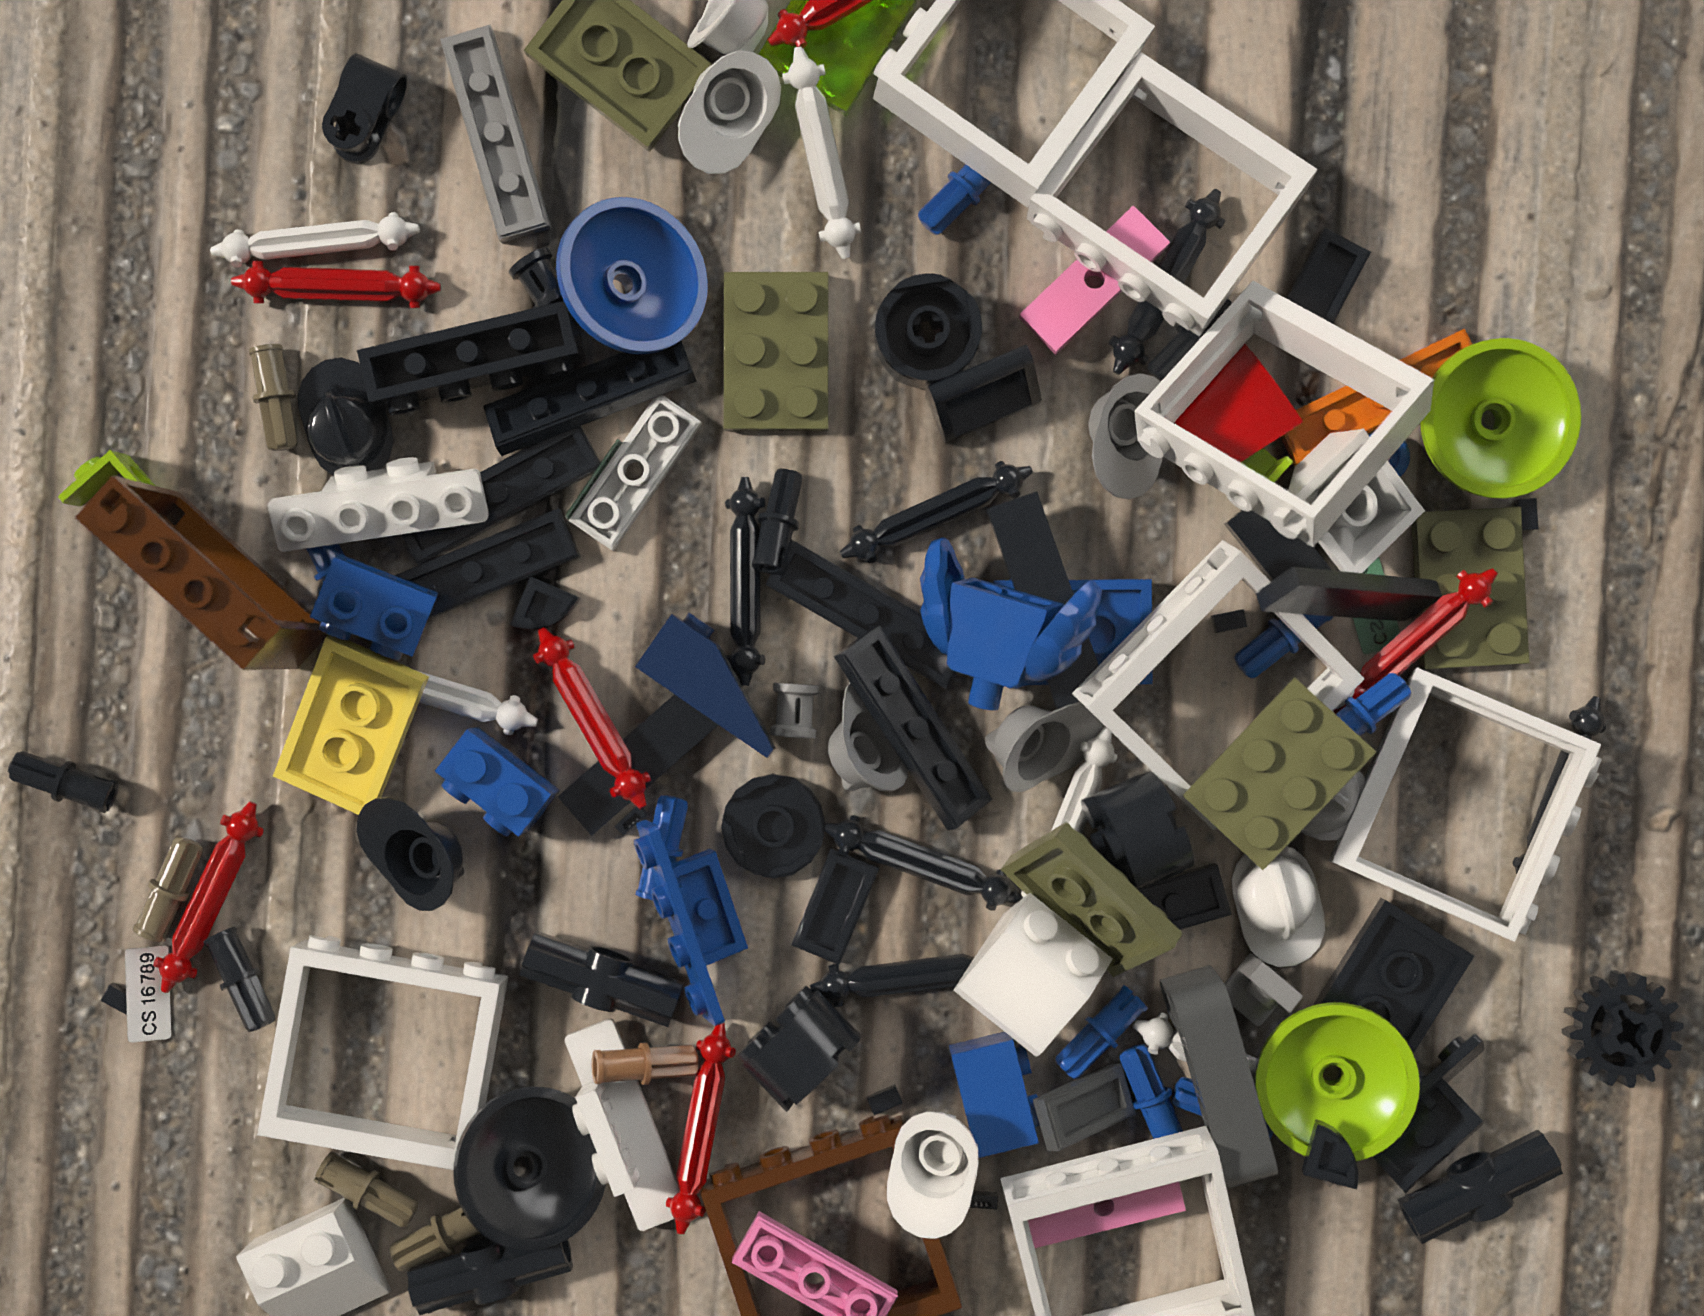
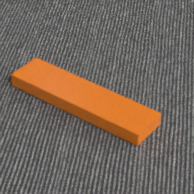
M1464 328L1400 359V361L1432 378L1448 358L1459 350L1472 345V342ZM1346 385L1297 409L1296 412L1303 423L1280 438L1291 460H1293L1294 466H1296L1330 433L1365 429L1369 433L1377 429L1392 411Z

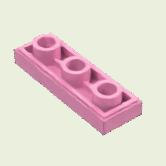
M1134 205L1106 231L1151 263L1170 244V241ZM1076 260L1019 314V319L1056 355L1108 306L1122 290L1118 286V281L1102 270L1100 272L1091 271ZM1089 276H1097L1103 281V285L1093 289L1088 287L1084 280Z
M1175 1182L1030 1219L1028 1224L1034 1248L1183 1212L1186 1209L1180 1182Z
M760 1211L732 1257V1263L824 1316H886L898 1296L897 1290ZM816 1272L821 1274L824 1280L819 1284H811L805 1277L809 1273Z

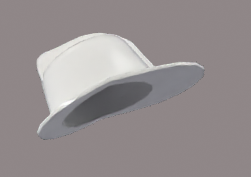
M708 0L701 19L689 37L688 47L691 49L703 42L726 55L735 51L753 52L764 36L768 26L769 7L766 0Z
M735 51L722 56L700 74L694 86V92L683 109L678 128V140L683 155L695 168L708 174H724L737 168L752 151L780 104L781 84L777 71L766 58L754 52Z
M1286 846L1262 870L1244 854L1237 862L1232 876V891L1243 936L1249 949L1263 962L1277 967L1295 966L1308 960L1322 942L1325 933V917L1315 876L1307 860L1294 848Z
M930 1111L912 1116L901 1127L895 1142L887 1181V1202L896 1221L904 1230L917 1237L936 1239L951 1234L964 1221L971 1204L979 1165L978 1146L972 1133L960 1120L956 1119V1116Z

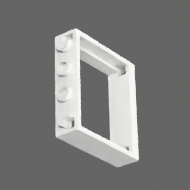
M936 0L928 11L919 8L903 32L907 40L898 52L892 48L888 49L873 72L878 77L873 99L1027 208L1029 207L1030 198L1037 192L1057 162L1139 55L1155 27L1119 0H1058L1117 43L1037 154L1027 164L904 77L961 0Z
M1140 52L1057 162L1037 192L1030 198L1027 220L1044 232L1043 238L1052 243L1058 240L1073 250L1076 259L1083 266L1094 272L1102 270L1117 280L1118 286L1127 296L1138 302L1146 300L1161 310L1162 316L1171 326H1174L1177 322L1188 331L1190 330L1200 337L1304 195L1317 169ZM1131 97L1278 195L1204 298L1057 199V196Z
M1252 281L1134 411L1137 439L1142 448L1156 458L1165 457L1180 466L1185 474L1196 483L1202 485L1208 483L1226 494L1230 502L1243 511L1252 510L1271 521L1274 528L1282 535L1291 539L1299 538L1314 547L1431 411L1434 379L1261 284ZM1253 334L1392 411L1312 505L1174 424L1178 417Z
M1223 540L1072 693L1213 831L1217 827L1182 796L1190 788V785L1113 710L1241 579L1255 594L1271 582L1242 551ZM1274 612L1327 667L1307 689L1331 711L1344 706L1345 700L1353 696L1355 688L1364 678L1302 614Z
M1415 668L1411 671L1406 682L1412 692L1411 697L1394 710L1366 773V784L1343 837L1337 840L1328 861L1515 942L1519 932L1525 935L1531 921H1535L1538 905L1532 902L1540 883L1548 886L1556 873L1560 857L1554 855V851L1561 835L1569 837L1577 825L1581 808L1575 806L1582 787L1591 788L1599 774L1596 772L1602 759L1596 756L1601 744L1425 670ZM1429 695L1569 753L1498 917L1358 857Z
M310 935L309 941L303 940L292 946L289 953L257 1135L453 1170L455 1153L460 1137L474 1114L486 1104L508 976L495 974L496 968L482 966L483 963L465 962L464 968L443 965L444 957L435 954L413 953L412 959L392 956L393 949L391 947L379 944H361L360 950L341 947V939L333 936L324 938ZM310 967L481 997L457 1135L286 1105Z
M1206 1126L1000 1178L1035 1316L1052 1315L1028 1220L1198 1176L1202 1178L1224 1279L1082 1316H1255L1219 1152Z

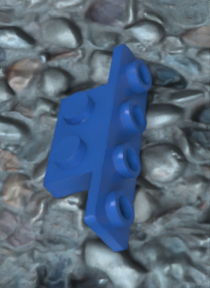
M648 820L638 822L636 826L640 838L634 840L635 850L645 870L651 868L657 887L651 889L652 899L662 919L668 917L674 936L668 938V945L674 961L679 968L684 966L686 968L691 983L684 988L688 1003L695 1016L702 1015L714 1026L725 1022L706 966L748 949V945L716 851L707 849L671 864L658 826Z

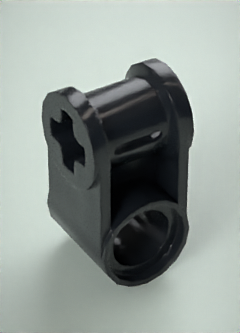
M357 53L353 54L347 61L342 71L338 88L322 121V130L327 141L334 147L342 159L354 164L365 163L377 153L390 121L403 101L408 81L407 75ZM357 127L360 129L358 136L349 134L346 139L342 136L345 131L354 132Z

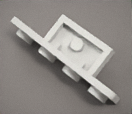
M414 457L393 460L386 464L387 468L366 471V466L353 465L338 469L334 472V476L330 477L322 491L270 500L268 510L278 549L285 552L485 522L488 519L489 512L480 471L478 469H468L436 474L434 461L418 463V459Z
M609 1018L568 1034L565 1038V1044L582 1085L575 1097L577 1104L572 1106L573 1115L583 1136L590 1134L597 1153L592 1154V1162L602 1185L609 1183L614 1197L625 1194L640 1231H645L673 1220L670 1208L666 1207V1200L668 1197L673 1198L679 1192L677 1179L638 1080L595 1084L592 1078L591 1058L594 1050L625 1049L615 1021Z

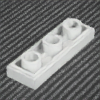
M663 395L653 398L569 521L614 551L700 428L702 422ZM634 462L641 463L644 467L643 475L637 480H629L626 475L628 466Z

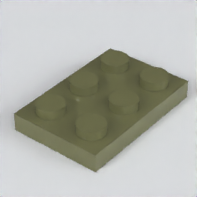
M562 0L524 49L527 57L649 152L684 109L694 92V86L700 74L712 65L631 0Z
M724 272V430L828 431V272Z
M1521 507L1423 512L1411 524L1414 578L1437 581L1443 596L1458 591L1460 580L1456 576L1462 570L1470 574L1482 573L1494 568L1498 575L1491 585V594L1489 596L1493 603L1487 608H1484L1482 604L1470 605L1465 619L1419 658V668L1436 669L1530 663ZM1428 606L1427 608H1425V609H1423L1422 611H1420L1419 613H1417V614H1416V618H1418V617H1419L1423 612H1425L1430 606Z
M1294 677L1182 796L1258 867L1264 870L1370 760L1376 751Z
M1067 822L1012 854L1000 869L1025 894H1033L1109 955L1112 961L1106 971L1113 977L1174 949L1183 934L1160 908L1153 905L1129 882L1124 873L1114 868L1090 845V842L1083 834L1075 831Z

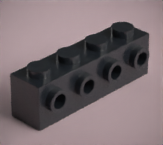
M564 301L357 350L369 403L383 410L389 409L390 415L417 411L421 409L420 401L440 397L441 403L465 400L472 397L471 389L491 385L493 391L512 389L524 384L522 377L537 373H543L545 379L566 376L575 372L573 365L586 362L577 322Z

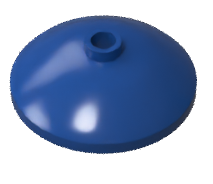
M632 197L604 199L587 207L576 216L561 238L556 259L557 280L561 295L574 319L597 341L625 353L651 354L672 347L684 339L697 325L707 300L708 279L705 263L689 231L668 211L651 202ZM613 280H618L623 284L624 294L615 288Z

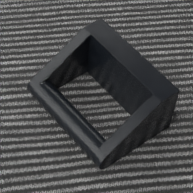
M1026 344L929 385L925 392L926 401L944 443L962 437L1039 404L1042 401L1034 360Z

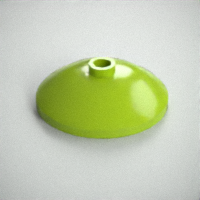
M1497 338L1477 342L1459 350L1448 358L1432 377L1434 382L1431 411L1420 422L1422 439L1427 454L1436 469L1444 478L1459 489L1486 498H1512L1525 495L1551 481L1570 459L1580 433V400L1575 384L1565 367L1543 348L1527 341L1512 338ZM1487 410L1495 417L1494 426L1490 430L1486 429L1481 422L1482 415Z
M1348 1003L1317 1004L1297 1011L1286 1018L1273 1030L1264 1043L1255 1071V1088L1265 1121L1284 1144L1303 1156L1307 1152L1315 1119L1331 1125L1343 1135L1349 1143L1356 1161L1372 1157L1388 1148L1402 1135L1412 1120L1419 1098L1418 1067L1404 1037L1389 1021L1379 1014L1364 1007ZM1332 1065L1340 1067L1342 1072L1336 1080L1329 1081L1323 1078V1072L1327 1067Z

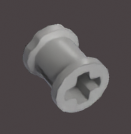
M773 682V691L778 693L776 725L770 727V735L816 738L817 730L812 727L814 695L819 694L820 685Z

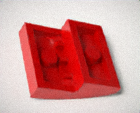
M1246 344L1240 348L1174 422V424L1240 463L1303 423L1281 388Z

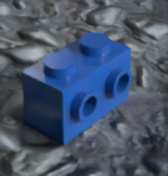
M338 553L333 557L310 617L321 621L319 630L343 640H349L351 634L372 641L370 646L372 651L400 660L402 653L413 657L438 592Z
M479 727L467 729L435 770L437 774L445 779L441 786L446 792L464 804H467L471 799L486 811L483 819L492 828L505 836H509L513 832L519 837L528 832L560 792L557 787Z
M1005 1031L949 1045L969 1129L978 1146L979 1158L1038 1144L1035 1127L1040 1126L1033 1103V1099L1038 1096L1037 1093L1027 1096L1022 1077L1032 1074L1026 1048L1021 1044H1014L1013 1038Z

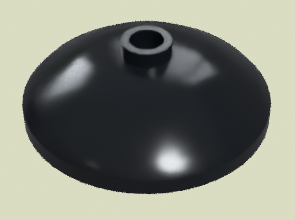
M547 1087L516 1088L504 1092L487 1102L474 1114L465 1127L458 1142L454 1158V1187L465 1216L477 1231L489 1240L504 1247L517 1250L549 1248L575 1235L585 1226L597 1210L604 1195L606 1184L602 1185L596 1175L592 1154L597 1152L590 1134L583 1136L578 1129L572 1106L577 1104V1101L569 1094ZM522 1156L526 1160L527 1168L524 1174L517 1176L514 1172V1163L517 1158Z

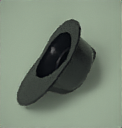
M345 358L326 359L312 367L301 382L297 398L304 430L311 451L319 465L332 476H334L336 470L353 465L366 466V471L382 469L391 456L394 443L392 428L386 409L383 410L369 403L360 364Z
M391 797L375 798L361 809L357 816L356 828L360 846L372 864L389 881L396 893L407 905L419 911H434L443 906L452 894L454 882L464 874L462 847L457 836L448 827L438 822H425L405 802Z

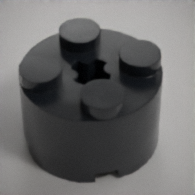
M933 273L913 275L900 281L886 295L878 309L874 333L876 352L884 368L896 381L914 388L926 389L929 385L969 368L981 340L982 318L975 299L967 290L965 291V289L951 281V279ZM921 322H929L933 330L940 329L941 332L936 334L933 343H925L923 336L914 335L919 332Z
M1150 771L1142 775H1136L1081 799V805L1092 828H1097L1098 830L1090 835L1093 848L1107 861L1112 860L1115 865L1114 868L1124 873L1129 882L1138 891L1182 873L1194 865L1193 850L1184 826L1177 827L1171 811L1176 810V807L1168 791L1153 772Z
M807 985L784 1006L785 1009L775 1018L780 1025L776 1027L771 1021H768L738 1054L743 1061L742 1066L786 1112L790 1110L793 1103L797 1105L839 1065V1058L837 1056L843 1050L847 1049L851 1052L862 1038V1035L818 990L813 992Z

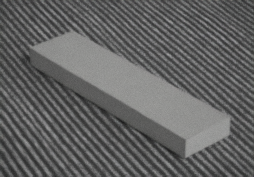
M491 25L440 39L499 241L505 243L551 229L493 28Z

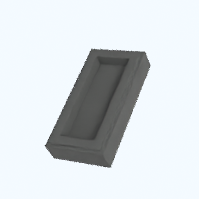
M1108 1064L1033 1099L1047 1151L1059 1152L1136 1114L1122 1064Z

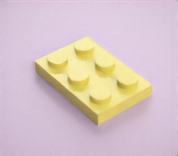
M331 635L327 636L273 777L359 815L365 804L375 798L382 797L429 676L350 640H343Z

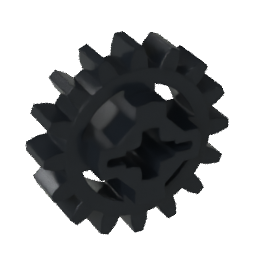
M1611 970L1609 983L1595 975L1590 977V984L1593 990L1587 993L1576 988L1573 993L1580 1001L1578 1008L1565 1007L1563 1011L1568 1016L1574 1018L1573 1025L1561 1029L1563 1035L1576 1040V1043L1567 1049L1568 1054L1577 1060L1584 1059L1580 1069L1591 1076L1598 1073V1080L1610 1086H1613L1618 1078L1619 1082L1626 1087L1635 1088L1636 1075L1650 1083L1656 1081L1652 1068L1659 1065L1669 1070L1672 1064L1665 1057L1667 1050L1681 1051L1682 1048L1681 1044L1671 1039L1672 1032L1684 1029V1023L1671 1019L1669 1016L1679 1007L1677 1002L1667 998L1661 999L1666 989L1654 982L1647 985V977L1634 972L1627 979L1624 973ZM1620 996H1637L1644 1003L1640 1005L1633 1003L1628 1006L1627 1002L1622 1001ZM1622 1019L1628 1021L1623 1026L1621 1025ZM1622 1031L1624 1033L1623 1039L1617 1037ZM1617 1052L1624 1057L1625 1061L1611 1062L1605 1060L1601 1055L1604 1053L1612 1055Z

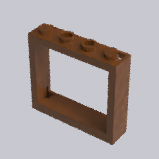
M112 475L74 517L242 670L298 669L329 635L319 630L321 621L311 618V611L178 491ZM178 506L186 514L174 525L168 520L169 517L167 516ZM247 628V629H248L252 634H254L257 638H254V637H253L249 632H247L245 629Z
M887 1114L875 1119L873 1116H870L859 1122L860 1129L842 1135L839 1134L837 1129L825 1131L809 1139V1146L791 1152L788 1146L777 1147L759 1156L760 1162L743 1168H740L738 1162L729 1163L724 1166V1169L709 1173L710 1179L706 1180L700 1194L741 1316L762 1315L747 1271L732 1263V1257L739 1246L724 1202L892 1147L894 1151L899 1131L904 1125L901 1115L889 1118ZM942 1237L936 1239L922 1238L935 1279L898 1290V1296L886 1316H940L962 1308L960 1291Z

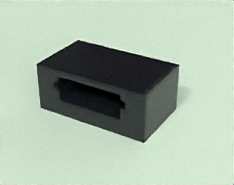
M1537 498L1515 500V507H1521L1522 531L1538 530Z
M1244 609L1211 616L1215 633L1248 627Z
M636 806L615 827L624 836L648 813L644 808L639 809Z
M115 983L109 984L100 1001L127 1015L126 989Z
M896 1084L867 1096V1101L874 1116L903 1104Z
M973 1190L969 1208L997 1210V1192Z

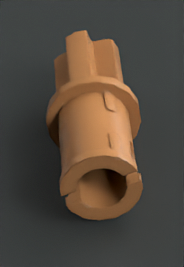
M639 1043L638 1048L603 1051L598 1049L592 1052V1078L595 1084L639 1080L641 1085H649L651 1079L694 1076L698 1070V1053L692 1045L649 1048L647 1043Z

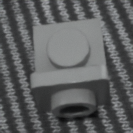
M1251 953L1225 982L1232 1006L1257 1026L1263 1024L1278 1004L1288 1012H1291L1303 998L1302 994Z

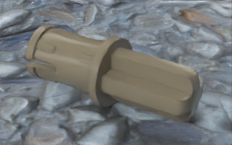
M264 344L249 348L257 394L253 395L252 398L253 402L258 403L260 407L266 447L273 451L288 450L296 447L298 444L291 399L295 398L296 395L295 391L290 390L288 386L282 353L283 346L281 344Z
M176 837L173 840L157 878L149 880L148 887L151 891L138 921L133 927V931L137 935L155 942L166 941L167 933L181 901L189 899L190 893L186 889L203 853V848L199 843L184 837Z
M333 1151L325 1157L315 1175L314 1182L335 1191L353 1202L352 1207L359 1210L363 1206L399 1227L407 1226L411 1222L419 1205L417 1200L379 1180L380 1173L374 1170L369 1173L348 1162Z
M459 1208L442 1217L438 1214L432 1216L431 1224L393 1242L389 1248V1254L395 1267L399 1271H405L443 1251L447 1255L453 1253L455 1246L480 1234V1232L469 1222L462 1208Z

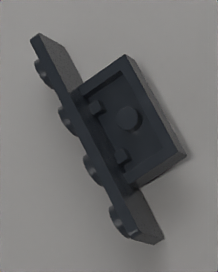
M1476 1033L1467 1041L1459 1036L1450 1042L1438 1055L1442 1063L1427 1076L1422 1071L1418 1072L1420 1090L1412 1120L1402 1135L1392 1145L1372 1156L1405 1194L1484 1124L1483 1120L1448 1084L1451 1079L1485 1050L1483 1040ZM1324 1181L1329 1187H1331L1334 1184Z

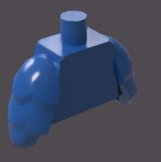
M942 537L931 541L925 556L924 570L920 576L924 600L920 612L927 634L933 644L941 653L947 655L948 668L973 676L968 703L980 709L995 711L1000 707L1004 686L1018 689L1032 683V681L1042 682L1052 679L1064 672L1078 659L1082 653L1083 642L1090 636L1096 626V613L1100 606L1102 589L1091 579L1066 604L973 577L965 579L963 569L957 560L952 545L948 539Z

